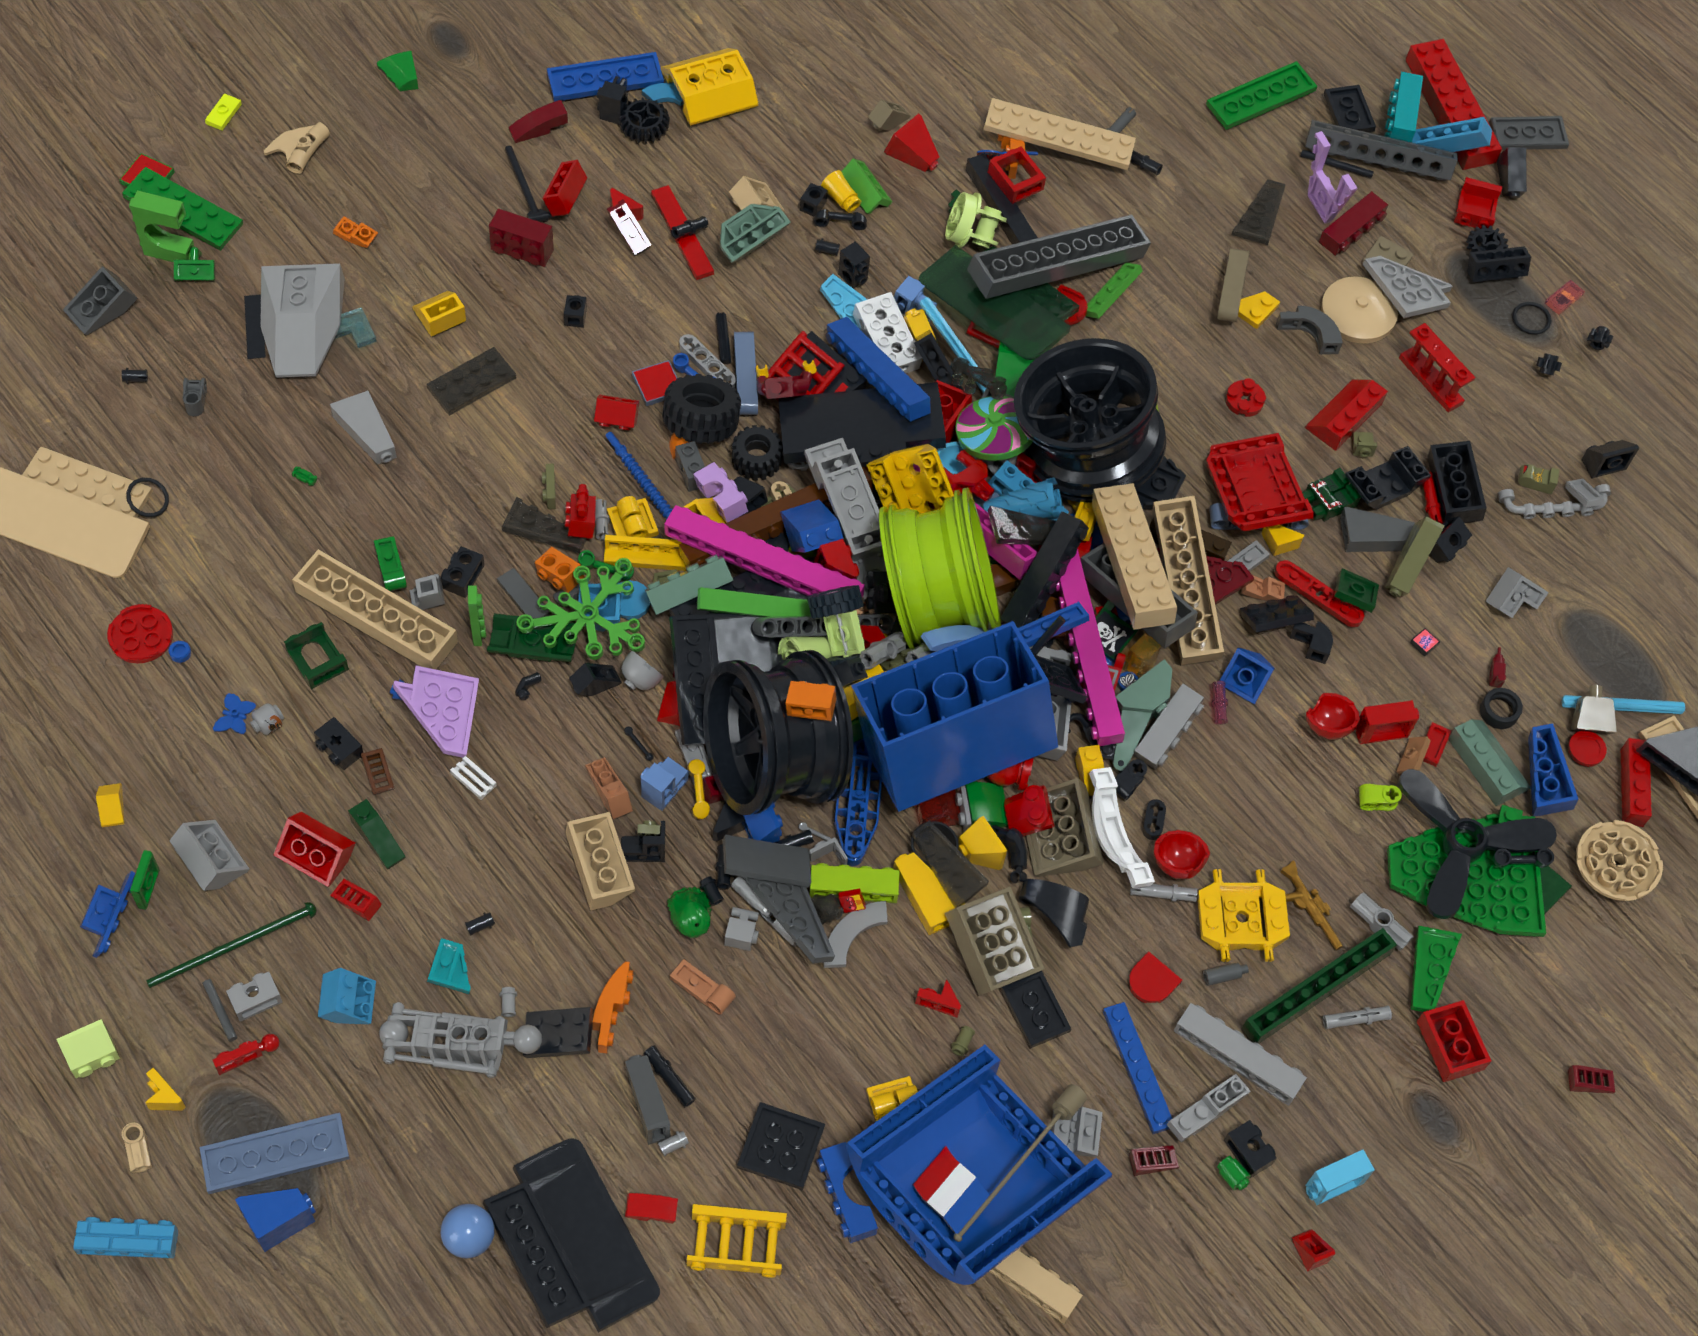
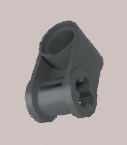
M184 378L183 402L185 410L190 416H199L204 411L205 396L207 394L206 378H201V380Z

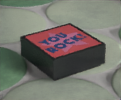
M1426 628L1410 641V644L1423 656L1428 655L1440 643Z

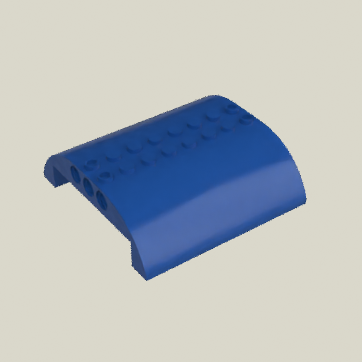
M986 1045L980 1047L848 1141L846 1145L852 1167L859 1182L882 1216L932 1269L946 1279L961 1285L975 1283L1112 1177V1173L1097 1158L1085 1166L1049 1130L962 1236V1241L957 1242L954 1240V1232L945 1220L927 1205L916 1192L913 1184L947 1146L954 1158L980 1181L987 1192L991 1194L1047 1127L996 1075L1000 1059Z

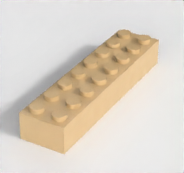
M1134 484L1093 489L1092 508L1133 629L1175 624L1177 605Z
M1195 496L1156 501L1153 503V516L1162 565L1170 588L1198 612L1195 628L1177 640L1181 665L1222 659L1224 649Z
M319 549L292 579L296 593L421 667L436 670L458 643L457 632L454 628Z

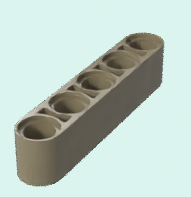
M1230 248L1217 320L1237 322L1250 251Z

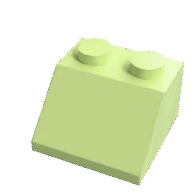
M102 1019L57 1039L75 1078L89 1076L94 1070L101 1067H109L116 1060L120 1059Z

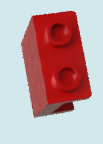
M1466 177L1460 190L1454 223L1473 228L1479 227L1480 229L1482 225H1485L1486 228H1489L1490 225L1493 227L1502 186Z

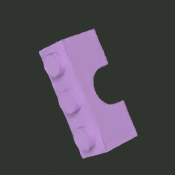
M715 462L693 474L697 487L706 498L717 495L713 500L717 512L726 523L748 512L746 506L748 500L742 491H738L735 482L732 479L729 480L725 470L722 467L719 468Z

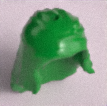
M684 887L674 891L671 898L667 900V907L669 908L671 921L676 929L689 938H697L707 933L710 927L712 909H710L711 905H709L706 893L701 892L697 887Z

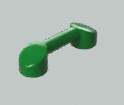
M589 550L582 551L578 556L579 564L588 567L589 570L606 566L609 568L610 573L614 574L616 572L614 565L595 560L594 554ZM633 566L631 574L623 577L621 581H628L634 576ZM623 567L621 571H626L628 568Z

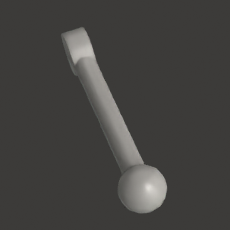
M805 822L799 824V829L802 832L810 829L812 834L826 841L832 839L807 827Z

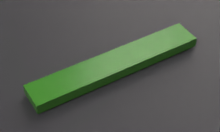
M698 588L697 610L757 617L811 615L808 601L804 599Z

